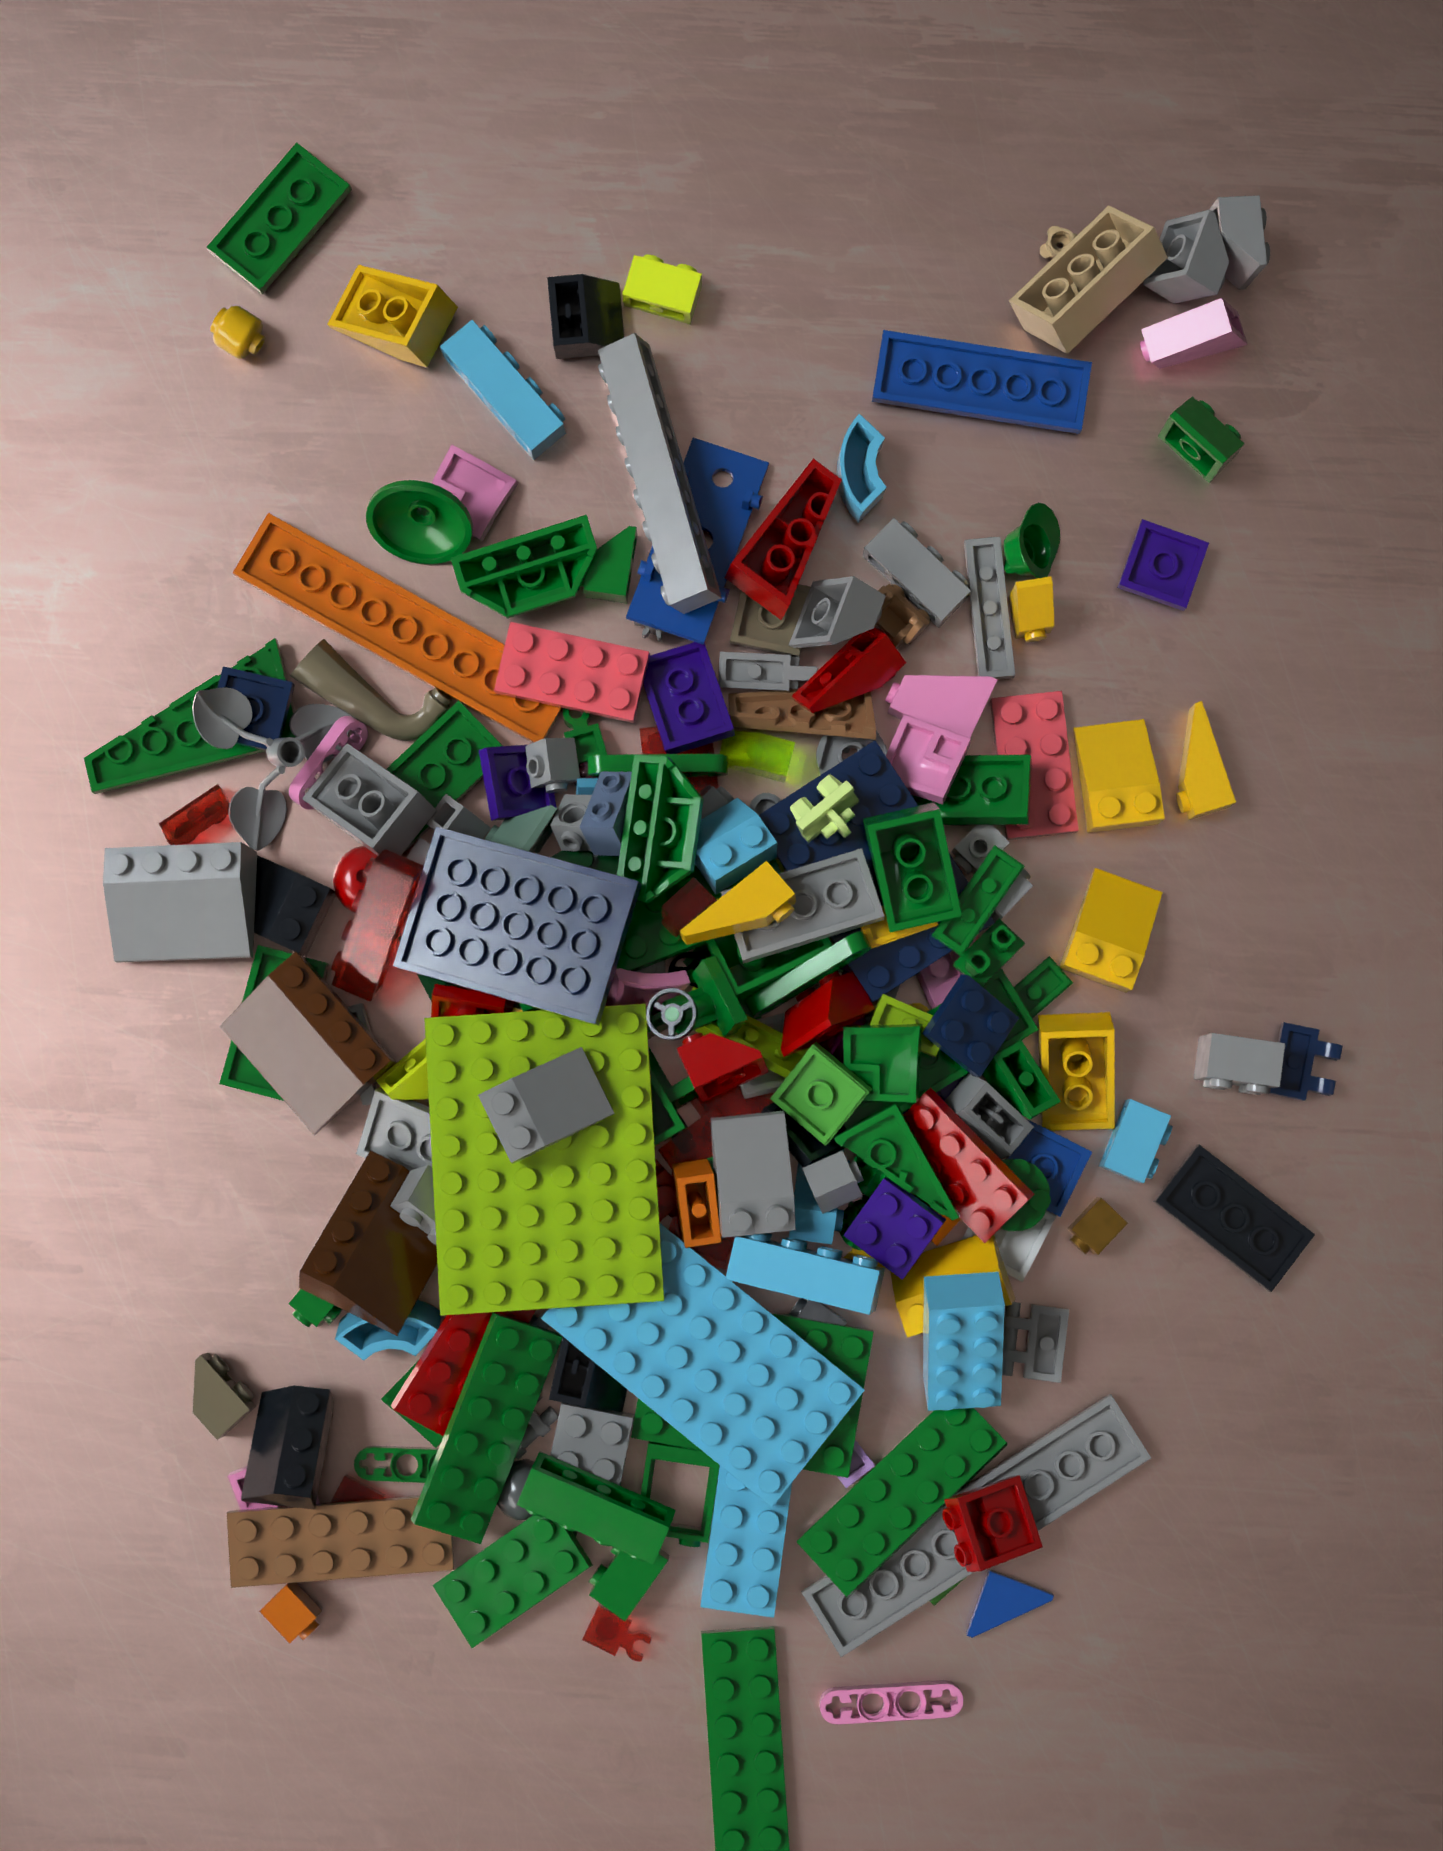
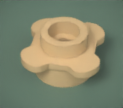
M1059 226L1050 227L1047 231L1048 239L1040 247L1041 256L1045 259L1054 258L1077 234ZM1061 243L1063 248L1059 249L1057 244Z

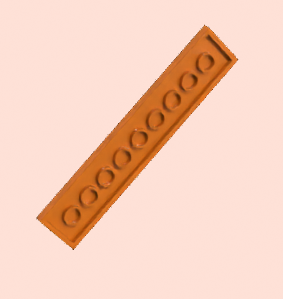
M270 513L266 515L233 571L235 577L433 688H438L456 701L459 700L465 706L531 743L547 737L563 709L562 707L495 693L494 688L504 644Z

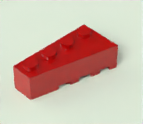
M813 458L732 561L724 578L782 620L792 601L842 479Z

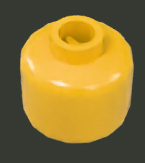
M231 306L229 309L222 308L217 313L210 327L215 345L238 359L245 358L250 353L256 355L266 339L262 335V321L240 306Z

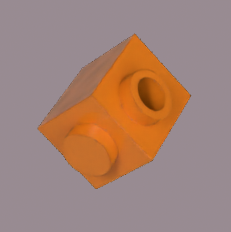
M287 1583L259 1612L290 1644L297 1636L304 1640L319 1626L315 1619L322 1610L297 1583Z

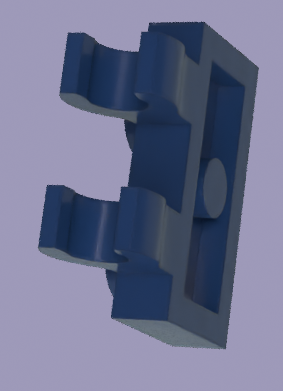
M1283 1022L1278 1042L1285 1043L1280 1087L1269 1089L1268 1094L1301 1101L1306 1100L1308 1091L1326 1096L1333 1095L1336 1081L1311 1076L1314 1056L1334 1061L1340 1060L1343 1045L1319 1041V1029Z

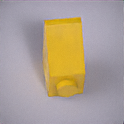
M1052 577L1016 582L1008 597L1015 639L1025 638L1026 642L1046 639V634L1051 633L1055 626Z

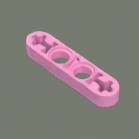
M946 1680L842 1686L829 1688L823 1692L819 1707L823 1718L827 1722L837 1725L949 1718L958 1714L963 1707V1696L955 1683ZM946 1689L949 1690L951 1696H956V1700L950 1701L949 1708H943L941 1702L934 1701L930 1702L932 1710H926L927 1701L923 1691L930 1690L931 1698L942 1697L943 1690ZM913 1691L920 1697V1704L915 1710L905 1711L900 1707L899 1698L904 1692ZM857 1694L856 1706L859 1714L852 1715V1707L840 1708V1714L833 1715L832 1709L825 1708L826 1704L832 1703V1697L838 1696L841 1703H852L850 1695ZM868 1694H878L883 1699V1707L879 1712L868 1713L862 1707L863 1699Z

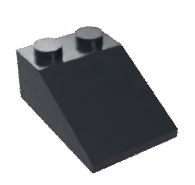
M257 855L254 933L307 957L336 896L335 891Z

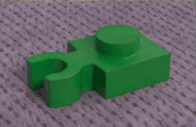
M563 708L564 722L567 727L573 729L564 732V737L575 738L579 768L588 766L587 758L589 756L607 755L598 723L588 726L590 714L582 712L583 714L580 718H572L569 710Z

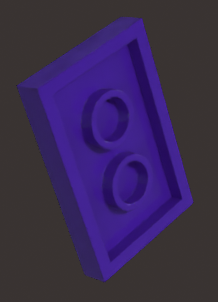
M693 642L649 657L643 686L666 754H678L735 736L734 727L705 643L703 645Z

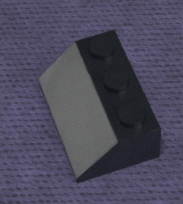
M293 1385L261 1393L241 1501L315 1510L334 1407V1400L330 1389Z

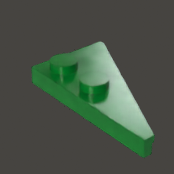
M897 1102L834 1137L837 1144L842 1147L845 1146L861 1157L869 1166L877 1168L884 1173L885 1177L907 1192L915 1194L939 1214L945 1215L951 1220L960 1217L958 1210Z

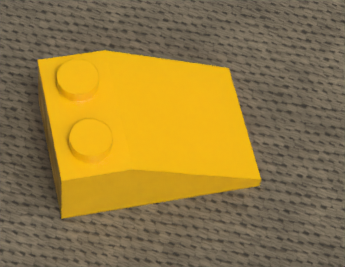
M357 265L327 325L331 329L399 360L428 367L458 306L437 284Z
M1139 719L1074 727L1073 733L1087 833L1158 825L1162 822L1165 816L1161 788L1145 720Z
M1094 868L1059 967L1067 972L1125 993L1133 990L1145 956L1163 892Z
M1110 1012L1038 1015L1039 1068L1061 1101L1059 1104L1041 1113L1042 1127L1050 1131L1115 1129V1029Z

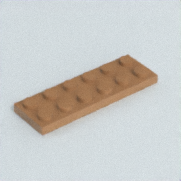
M420 1496L316 1504L315 1510L283 1506L227 1512L231 1588L454 1570L453 1539L451 1535L415 1525L411 1521Z

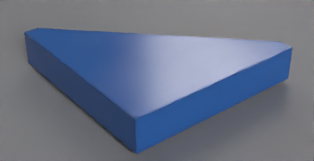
M989 1569L966 1635L973 1638L1051 1602L1054 1595Z

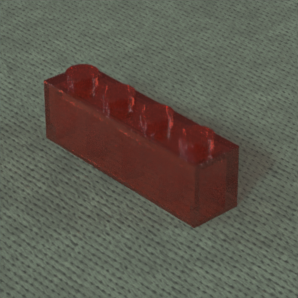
M384 849L375 859H369L362 878L367 879L364 890L360 889L352 904V909L356 910L353 921H348L341 940L346 941L343 951H338L331 966V970L335 972L331 985L370 1002L380 992L399 941L398 937L401 936L424 865L387 849Z

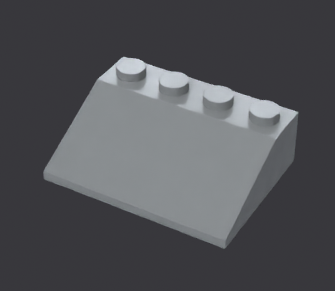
M242 842L105 848L103 887L114 961L121 963L253 958L257 852Z

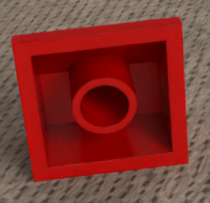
M838 971L831 973L819 981L821 987L817 990L813 987L795 997L798 1003L785 1012L781 1052L784 1057L810 1048L815 1042L821 1044L842 1032L845 1025H852L875 1010L866 991L853 972L841 976Z
M703 1033L693 1034L682 1041V1046L676 1048L702 1103L769 1072L760 1050L713 1033L703 1035Z

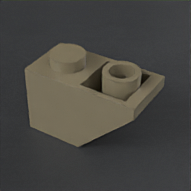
M205 1353L195 1360L193 1414L218 1440L234 1428L256 1405L251 1401L254 1395L249 1388L241 1381L236 1384L227 1374L230 1370L228 1365L218 1355L214 1354L211 1356L209 1353Z

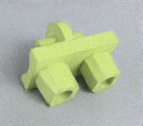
M829 774L816 787L824 799L815 807L806 797L798 799L790 806L798 829L808 843L820 833L827 839L836 831L844 838L851 834L846 823L855 817L851 808L859 800L853 792V786L847 780L842 783Z

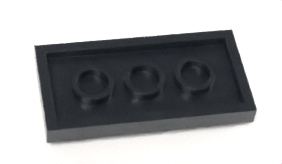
M1200 1144L1194 1147L1153 1201L1268 1292L1274 1290L1315 1236L1313 1232Z

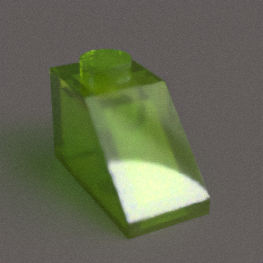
M735 731V736L723 739L719 754L728 756V768L785 783L795 742L763 733Z

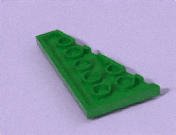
M276 638L266 643L265 647L251 656L247 655L237 661V664L231 667L287 681ZM220 674L219 676H213L169 704L168 708L155 716L151 715L143 720L141 725L125 735H119L84 757L91 792L98 794L265 751L238 744L229 749L216 748L208 744L199 734L192 713L194 696L199 690L218 688ZM292 699L282 738H296L289 726L290 718L295 712Z

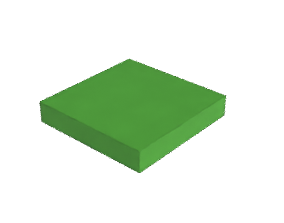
M815 1042L770 1099L826 1146L871 1092L872 1088L820 1044Z

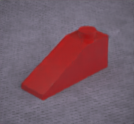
M874 627L851 638L791 697L808 711L815 713L882 687L896 675L897 671L906 664V661L889 637Z

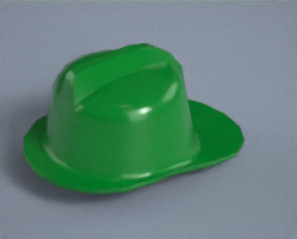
M1038 502L1031 505L1021 525L1006 536L1004 540V553L1006 557L1004 571L1006 573H1016L1022 576L1034 575L1036 578L1048 577L1060 544V528L1054 512L1046 504Z

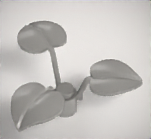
M223 687L199 690L195 694L192 706L194 723L199 734L208 744L220 749H229L236 744L240 735L245 739L266 745L267 758L276 766V769L259 784V789L253 787L242 788L236 792L229 803L228 815L235 831L250 848L259 851L267 846L280 831L286 817L287 807L283 794L277 790H266V787L279 774L285 772V767L296 766L301 763L303 758L308 760L333 724L339 718L351 715L330 705H304L294 712L289 722L290 729L296 738L287 737L272 740L271 738L261 737L243 730L252 720V708L247 697L241 692ZM337 745L336 749L340 751L342 747ZM334 754L326 757L323 762L333 759Z

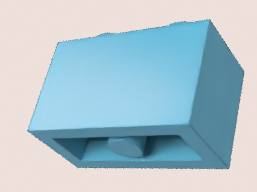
M1132 1099L1125 1100L1099 1167L1137 1183H1144L1146 1178L1152 1179L1159 1163V1159L1155 1158L1159 1145L1165 1146L1173 1128L1172 1125L1168 1124L1171 1115Z

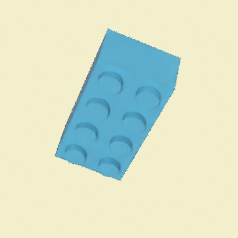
M772 1233L735 1236L726 1280L868 1315L876 1311L885 1268L877 1266L878 1261L874 1258L857 1255L851 1260L842 1257V1250L826 1246L818 1247L817 1251L806 1249L808 1242L789 1239L788 1237L786 1239L782 1238L781 1242L771 1240Z
M999 1272L924 1277L923 1381L928 1411L1001 1406L1005 1303Z
M719 1465L700 1607L774 1618L792 1483L771 1508Z

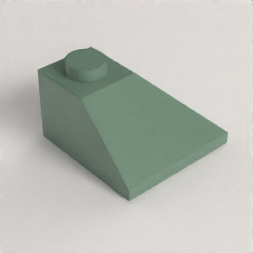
M549 805L504 820L500 827L494 825L485 840L539 854L553 833L550 825L558 809Z

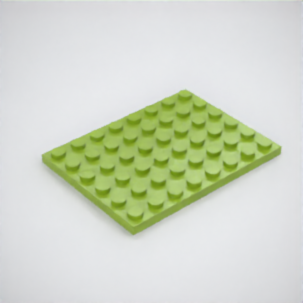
M646 1004L605 1006L599 1026L545 1010L424 1018L440 1316L664 1301ZM582 1047L615 1114L515 1164L511 1163L478 1095L513 1077Z

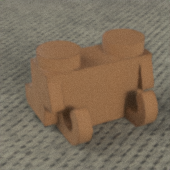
M888 584L887 586H882L878 591L886 595L882 605L881 617L876 625L892 639L891 642L896 649L903 642L910 645L930 625V617L925 610L916 609L905 599L904 591L898 585Z

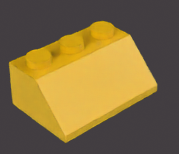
M977 1235L925 1251L903 1280L890 1271L895 1303L907 1338L923 1333L924 1277L999 1272L1005 1306L1012 1305L1016 1297L994 1235L986 1243Z

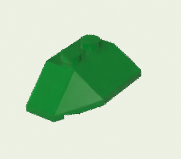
M583 515L463 553L450 559L461 593L508 619L576 597L598 549L588 517Z
M634 754L617 875L642 883L637 902L650 903L694 872L704 798L671 758L667 756Z

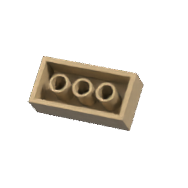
M1108 205L1009 300V303L1025 331L1068 354L1150 276L1168 256L1153 226Z

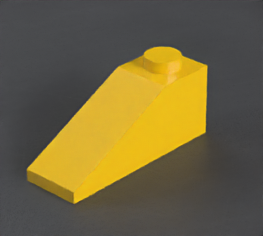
M1202 701L1195 703L1188 712L1178 782L1179 792L1176 793L1179 809L1182 813H1187L1189 820L1230 808L1236 803Z
M765 861L680 930L682 940L688 945L766 927L774 920L780 923L794 911L793 905L796 903L795 893L773 867Z

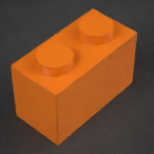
M708 1159L671 1164L679 1233L685 1248L721 1243L714 1173Z

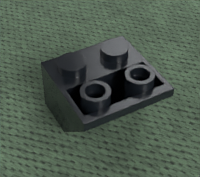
M585 274L547 277L553 346L556 359L599 355V349L624 338L620 284L618 282Z
M563 1337L549 1400L585 1408L623 1412L628 1389Z

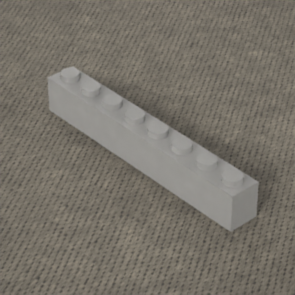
M633 333L599 349L598 353L601 364L598 365L602 379L608 385L610 395L607 396V401L610 409L616 415L619 424L616 427V433L621 444L625 446L628 456L625 458V465L635 481L634 498L640 509L643 510L645 521L642 523L643 530L648 540L652 542L654 553L651 555L652 562L657 572L661 574L663 586L660 588L662 597L668 606L685 614L722 597L650 345L636 333Z

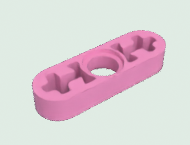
M352 716L339 718L291 782L289 787L290 798L304 809H314L302 798L305 795V790L308 787L310 789L317 781L315 775L321 776L324 772L322 769L323 761L329 755L334 754V757L338 755L340 751L336 749L337 745L343 748L348 743L360 751L368 737L367 727ZM349 730L353 732L350 737L346 735Z

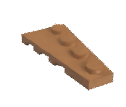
M798 689L728 694L729 714L733 727L876 740V724L871 691L815 713H811L791 697Z

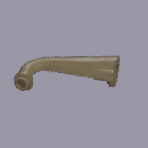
M325 639L321 640L290 674L292 678L337 708L381 734L397 740L411 741L418 739L450 708L449 703L452 701L450 696L435 687L424 695L423 706L418 712L412 715L400 714Z

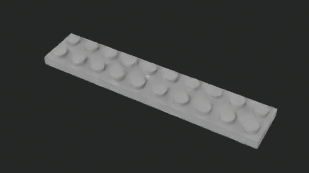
M1109 1394L966 1485L956 1495L974 1488L987 1486L1011 1476L1020 1475L1037 1530L1039 1531L1151 1459V1456L1113 1396ZM946 1505L848 1599L827 1575L801 1591L841 1657L973 1573L967 1572L966 1566L962 1567L956 1560L954 1547L958 1545L954 1530L947 1528L942 1515L943 1509L947 1508Z

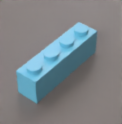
M471 320L440 346L443 357L529 456L535 460L566 434L563 424L565 417L556 405L551 403L548 406L542 400L540 395L543 392L531 377L525 380L517 371L520 366L508 351L503 354L494 345L497 343V339L485 325L479 328Z

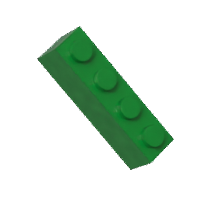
M540 1451L516 1504L525 1508L531 1515L548 1518L559 1523L566 1530L578 1531L593 1538L603 1546L615 1547L628 1553L635 1560L647 1561L652 1564L656 1561L676 1511Z

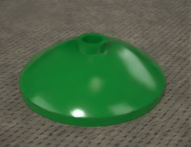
M404 480L381 487L371 497L366 511L367 527L376 542L389 553L414 563L440 564L451 561V557L460 555L467 549L473 533V522L464 504L446 489L425 481Z

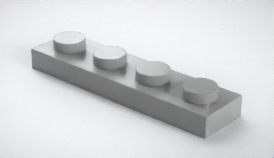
M1000 536L965 540L964 550L969 582L968 587L971 590L969 596L978 676H990L998 680L1014 678L1015 667Z

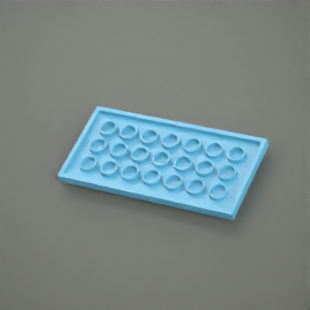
M660 1223L664 1301L550 1308L541 1319L772 1508L865 1390L735 1283L726 1280L725 1275L692 1248H685L684 1242Z

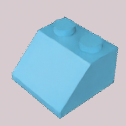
M739 798L734 799L701 819L695 865L715 894L720 893L746 877L765 861L770 862L777 858V841L759 815Z

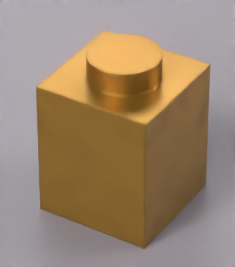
M1096 1197L1067 1228L1073 1234L1069 1240L1085 1255L1089 1250L1093 1254L1099 1255L1128 1222L1106 1201Z

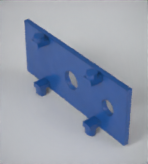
M693 437L683 464L702 530L708 532L713 540V544L708 551L722 598L685 614L668 606L661 594L660 588L663 586L661 574L657 572L652 562L651 555L654 553L652 546L647 562L641 560L637 574H640L641 578L626 619L704 645L719 601L726 603L730 589L725 588L727 580L724 577L737 555L753 508L759 510L761 507L763 496L758 494L769 462ZM724 471L732 476L733 481L727 487H719L715 485L712 477L715 473Z

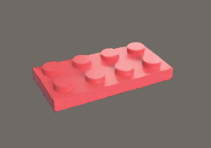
M510 622L494 691L497 694L634 723L650 653L640 649Z
M1062 691L991 698L990 705L996 755H1031L1032 759L1029 824L1004 825L1006 839L1012 840L1077 833L1079 829Z

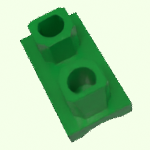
M999 918L966 950L962 957L960 956L954 962L953 966L963 975H969L983 987L1025 945V942Z

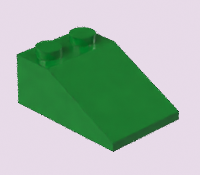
M933 802L863 818L889 932L961 917L962 913L940 808Z

